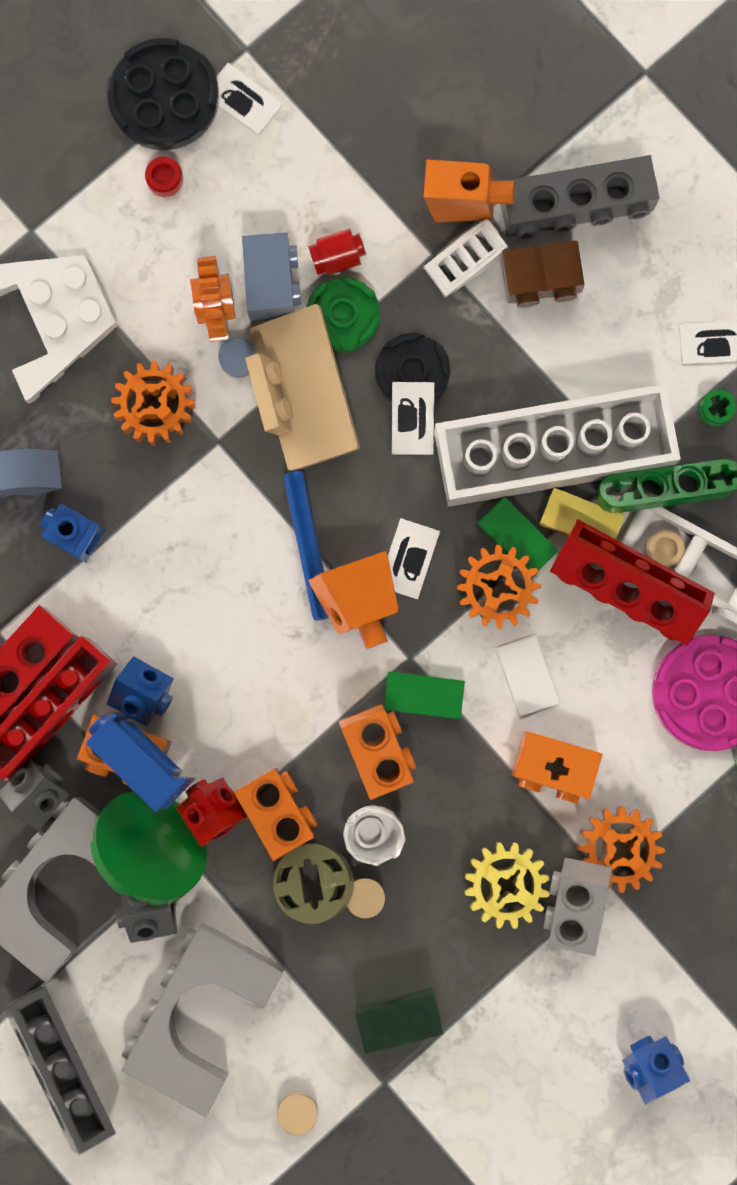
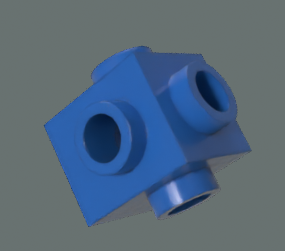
M133 656L116 677L106 705L147 727L156 714L162 717L170 706L173 696L168 693L174 678Z
M651 1035L635 1042L630 1045L633 1053L622 1060L625 1065L624 1075L632 1089L638 1090L645 1105L691 1081L683 1067L684 1059L680 1050L675 1044L670 1043L667 1036L654 1042Z

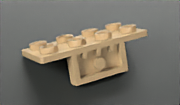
M314 304L252 327L250 333L256 354L246 357V364L264 430L279 436L288 470L294 472L359 450L360 445L321 307Z

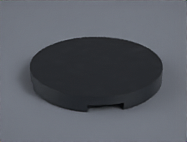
M169 38L147 40L133 46L124 53L125 56L115 67L107 84L108 106L121 132L134 143L153 150L178 149L200 138L211 126L219 106L218 82L208 59L193 48L179 43L178 40Z

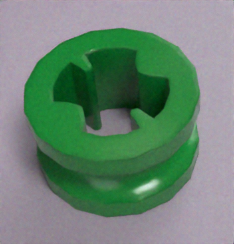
M724 390L709 392L699 405L701 420L711 427L725 425L736 412L734 397ZM715 399L716 404L720 401L725 404L726 408L722 411L723 417H718L719 413L713 416L709 412V408L713 405L711 400Z

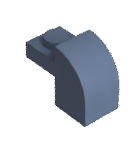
M43 449L0 451V499L11 495L39 496L62 488L58 451Z

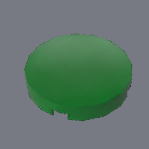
M352 277L329 279L322 282L311 293L306 307L314 304L321 307L333 352L349 353L365 347L375 337L380 325V306L375 293L364 282Z

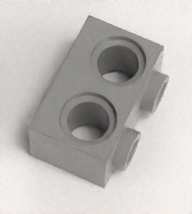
M564 858L562 872L554 871L549 894L557 896L555 907L547 906L543 929L551 930L548 946L596 956L612 867ZM579 885L587 890L577 891L572 886ZM573 920L578 922L580 925H571L568 924L566 921Z

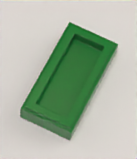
M506 497L477 523V526L496 545L501 546L502 551L506 555H508L512 547L516 548V559L520 560L527 555L530 558L525 565L527 570L537 568L539 571L559 551Z
M388 671L384 709L385 711L460 720L465 681Z

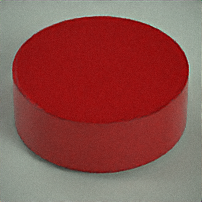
M170 157L153 159L145 170V180L148 188L159 197L173 196L183 185L184 178L181 167Z

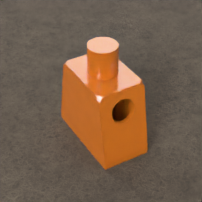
M426 160L424 200L435 222L481 221L486 218L491 220L494 215V204L515 203V181L495 180L490 165L486 163Z
M386 551L320 573L309 580L311 588L339 634L358 628L366 649L388 642L380 620L398 613V604Z

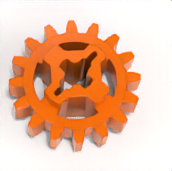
M216 256L198 258L197 270L199 278L190 279L193 307L198 324L206 323L210 342L228 340L227 320L236 319L229 273L220 275Z
M152 361L149 370H145L143 365L138 363L137 374L133 376L130 372L125 371L123 374L127 379V383L125 385L116 383L114 386L121 394L120 397L111 398L112 404L115 407L121 408L113 414L114 418L117 421H125L121 427L125 434L135 430L133 438L136 442L140 443L147 436L151 446H155L157 437L162 436L167 444L171 443L170 433L175 431L182 436L184 432L180 424L182 422L192 423L193 421L192 417L187 413V410L196 408L195 401L187 399V397L194 393L191 385L182 386L186 381L185 375L181 372L173 376L174 368L169 363L163 371L160 370L157 361ZM150 380H161L158 384L145 383ZM134 392L136 394V404L131 408L132 412L130 413L129 403ZM178 394L179 404L174 415L171 411L172 401L176 399L175 395ZM153 398L156 401L159 400L161 405L155 409L149 406L147 401ZM150 422L163 423V425L157 427L146 426Z
M496 545L495 554L489 555L488 551L482 548L480 549L482 559L477 561L470 556L468 561L472 566L471 570H460L459 572L460 575L467 578L466 584L457 585V590L467 593V597L463 598L460 604L472 605L473 609L468 615L470 618L478 614L483 615L482 625L485 627L490 622V619L496 620L498 629H502L504 619H509L513 626L518 625L516 615L521 613L529 617L531 614L526 605L528 603L538 604L539 602L536 597L531 595L532 590L541 589V584L531 580V577L538 573V569L527 570L525 565L530 558L526 555L520 560L516 559V548L514 547L510 549L508 555L502 554L500 545ZM502 561L497 571L490 574L479 572L488 563ZM514 567L518 568L525 580V589L515 585L511 576ZM499 576L505 577V585L510 587V590L517 592V595L501 593L499 598H495L492 596L493 589L488 587V584L481 582V580L484 579L490 582V580L497 581ZM473 584L484 590L487 597L484 607H481L475 599ZM512 599L520 602L511 611L496 613L499 605L507 600Z
M617 806L616 815H612L608 808L602 809L603 819L601 821L591 816L589 821L593 826L592 830L581 829L580 834L587 838V843L577 845V850L587 853V857L581 861L612 867V871L617 866H626L632 871V873L626 875L611 874L609 888L615 882L616 889L620 893H624L626 883H629L634 890H639L640 878L652 882L654 879L649 872L650 868L661 869L662 864L655 860V855L665 853V848L655 845V841L662 837V833L659 831L650 832L649 830L654 821L651 818L639 821L641 811L638 809H633L629 816H626L624 806ZM625 822L633 826L625 832H616L609 825ZM597 838L602 841V854L598 857V860L595 852ZM645 840L646 854L643 860L640 857V844ZM615 841L628 842L625 846V850L628 852L626 857L620 855L613 856L617 850L613 845Z

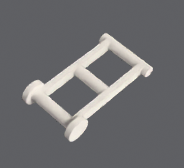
M649 492L646 494L650 497H658ZM663 507L637 510L620 541L634 549L652 515H655L693 536L675 572L689 578L707 544L737 560V547ZM736 588L728 603L715 596L712 602V607L716 609L713 616L737 629Z

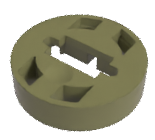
M323 844L301 845L285 854L278 863L273 878L274 895L280 908L293 920L305 924L327 922L340 915L348 906L354 889L353 873L348 861L336 849ZM307 858L311 860V865L318 866L323 900L318 901V909L313 908L312 902L306 903L300 868L306 867L305 860ZM335 859L342 871L337 872L335 867L327 860ZM293 867L289 872L287 881L282 882L285 869ZM345 885L342 899L334 901L340 886ZM285 896H290L294 903L300 907L292 908Z

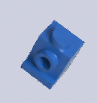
M61 503L57 510L50 508L40 524V528L44 529L41 535L42 538L87 563L105 532V529L97 523ZM72 523L74 527L73 532L68 536H63L61 531L65 524Z

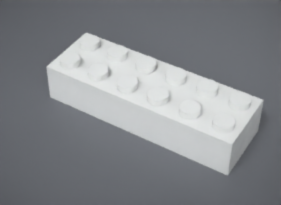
M666 384L436 423L434 431L447 507L599 481L612 474L675 466L681 460Z

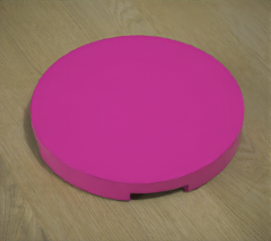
M714 635L692 638L687 646L680 643L671 649L662 659L656 670L652 685V700L656 715L662 726L673 738L690 748L702 751H721L737 746V641L734 639Z

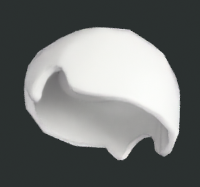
M377 805L365 806L355 811L348 817L343 831L347 851L357 861L374 866H379L392 858L396 859L401 854L406 840L403 825L393 811Z

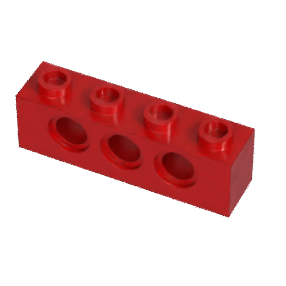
M577 519L549 571L557 575L562 582L585 590L597 601L605 604L609 603L625 612L632 620L644 622L660 631L667 639L677 640L686 646L709 614L715 595L713 591ZM590 563L597 564L601 566L603 569H595L592 566H590ZM623 582L633 583L637 588H630ZM658 601H666L672 606H663Z
M41 605L37 606L0 647V725L79 638L52 612ZM41 643L45 648V656L41 662L33 664L29 659V650L34 644ZM15 672L19 679L18 687L15 691L7 693L3 688V679L8 673Z
M81 635L0 725V778L3 781L10 780L18 769H21L30 758L33 759L118 665L90 638Z

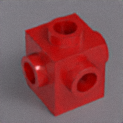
M223 777L211 783H207L205 779L195 783L185 791L188 797L176 807L201 847L225 836L248 817L236 798L234 791L228 786Z

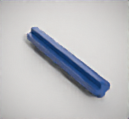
M294 471L285 474L283 479L312 617L315 621L329 619L311 588L309 580L323 573L324 569L304 474L302 471Z

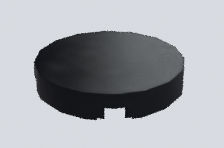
M419 333L401 334L388 341L382 348L375 365L377 385L383 396L391 403L392 382H434V402H436L446 390L451 373L449 357L442 345Z

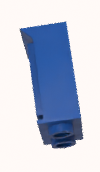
M113 713L111 716L107 714L102 715L88 730L92 736L85 743L155 812L161 807L166 810L197 777H180L179 775L183 771L133 722L127 721L129 719L128 716Z

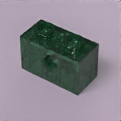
M432 988L356 1006V1018L365 1054L443 1035Z

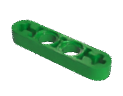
M720 459L612 474L607 476L599 485L596 491V501L606 512L622 513L726 498L737 490V463L729 459ZM720 472H722L724 477L731 478L727 486L724 480H714L707 487V480L715 479ZM682 475L692 477L697 483V490L694 492L683 490L679 485V477ZM646 480L656 482L661 489V495L658 497L646 495L642 489V482ZM633 484L632 492L624 493L618 501H616L614 495H607L611 487H614L615 492L620 493L627 492Z

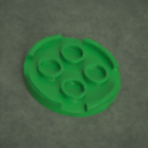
M131 791L111 800L98 815L94 825L93 840L90 843L92 857L103 879L120 895L124 892L135 899L148 902L149 905H165L183 898L201 879L207 861L206 845L200 846L191 830L187 827L176 808L179 805L178 802L174 801L166 810L161 807L155 812L135 791Z

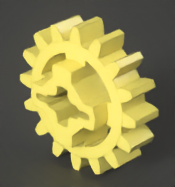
M496 842V852L492 854L484 847L481 849L484 859L480 862L472 858L470 861L476 868L475 873H465L464 876L465 879L473 882L472 887L464 890L466 896H475L476 898L470 905L472 911L483 908L481 920L486 922L493 916L495 917V926L500 929L504 924V920H509L513 929L518 928V918L520 917L531 923L533 920L529 912L532 909L540 912L544 910L538 902L539 897L544 898L550 895L548 891L541 888L542 883L550 880L548 875L538 873V870L544 865L543 861L536 860L531 862L530 859L533 851L529 848L522 854H519L518 843L512 842L509 851H505L501 842ZM500 859H514L505 868L496 869L490 865ZM527 869L531 874L533 882L531 893L525 889L523 881ZM513 875L512 883L516 886L515 891L511 893L506 890L503 894H499L501 887L497 883L501 877L508 879ZM482 877L488 880L491 893L487 897V901L484 900L481 892ZM518 901L523 905L513 911H500L506 903Z

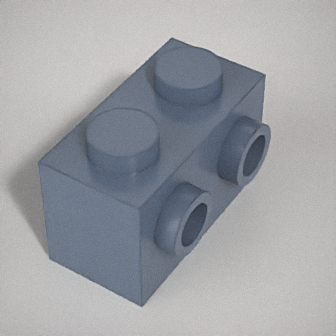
M288 232L242 236L246 303L250 321L276 319L295 312L294 305H301L300 282H292L291 268H299L297 245H290Z

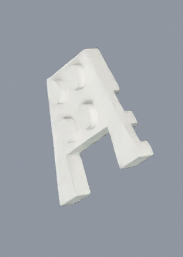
M85 255L0 264V296L18 288L20 289L48 352L47 355L12 370L28 404L34 402L40 396V392L50 383H55L65 374L64 371L79 357L83 358L117 327L116 321Z

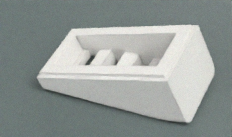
M486 218L427 263L424 269L444 297L447 298L500 261L502 252L507 251L508 246ZM482 237L492 249L489 253L479 241ZM469 246L472 247L480 258L476 263L466 250ZM456 255L459 256L467 267L464 273L453 259ZM446 264L456 278L452 282L449 281L440 269V266Z

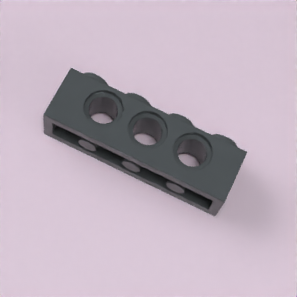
M651 155L511 179L515 181L516 186L515 203L501 204L507 237L517 235L518 239H528L537 236L540 233L539 231L554 229L555 232H567L576 228L578 224L591 222L593 226H601L612 222L617 217L628 216L629 219H640L654 211L660 196ZM618 188L624 193L625 197L615 199L608 194L607 189ZM580 194L587 199L588 204L583 206L576 205L571 201L570 196ZM545 201L550 205L551 210L539 212L534 208L533 203Z
M37 987L2 1006L71 1150L81 1155L115 1135L116 1132L46 987Z

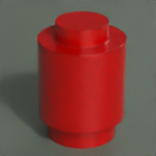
M350 228L316 239V244L308 246L317 275L327 273V276L362 265L360 257L366 255L360 233L352 235Z

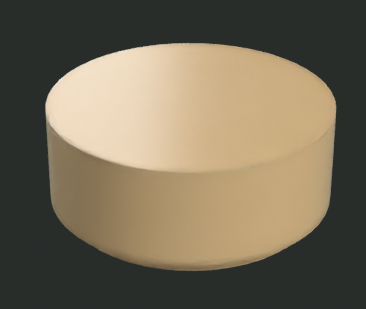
M661 530L654 533L645 544V555L668 568H672L680 563L685 554L683 539L671 530Z
M371 878L355 880L353 894L347 906L350 912L359 918L376 916L382 910L385 903V894L382 886Z
M293 1092L286 1095L280 1102L277 1112L281 1128L291 1135L306 1134L316 1123L317 1105L311 1096L303 1092Z

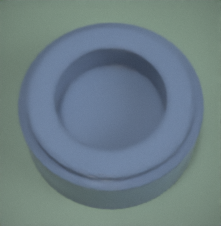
M229 339L219 350L218 359L221 368L227 375L234 378L248 376L249 371L245 358L256 354L253 345L246 339Z

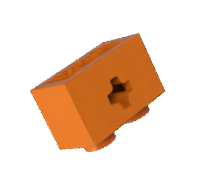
M524 731L511 776L519 778V787L539 793L542 786L557 790L556 798L578 804L580 797L585 799L591 798L603 753L530 731ZM556 758L560 759L559 766L565 768L563 775H556L553 780L551 779V772L546 770L545 767L547 763H554Z

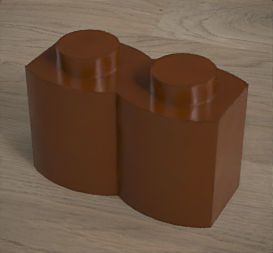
M578 241L556 242L543 246L522 247L502 252L501 263L507 302L517 303L519 308L535 306L540 303L539 299L554 297L555 302L571 301L576 299L577 293H581L584 289L585 283Z

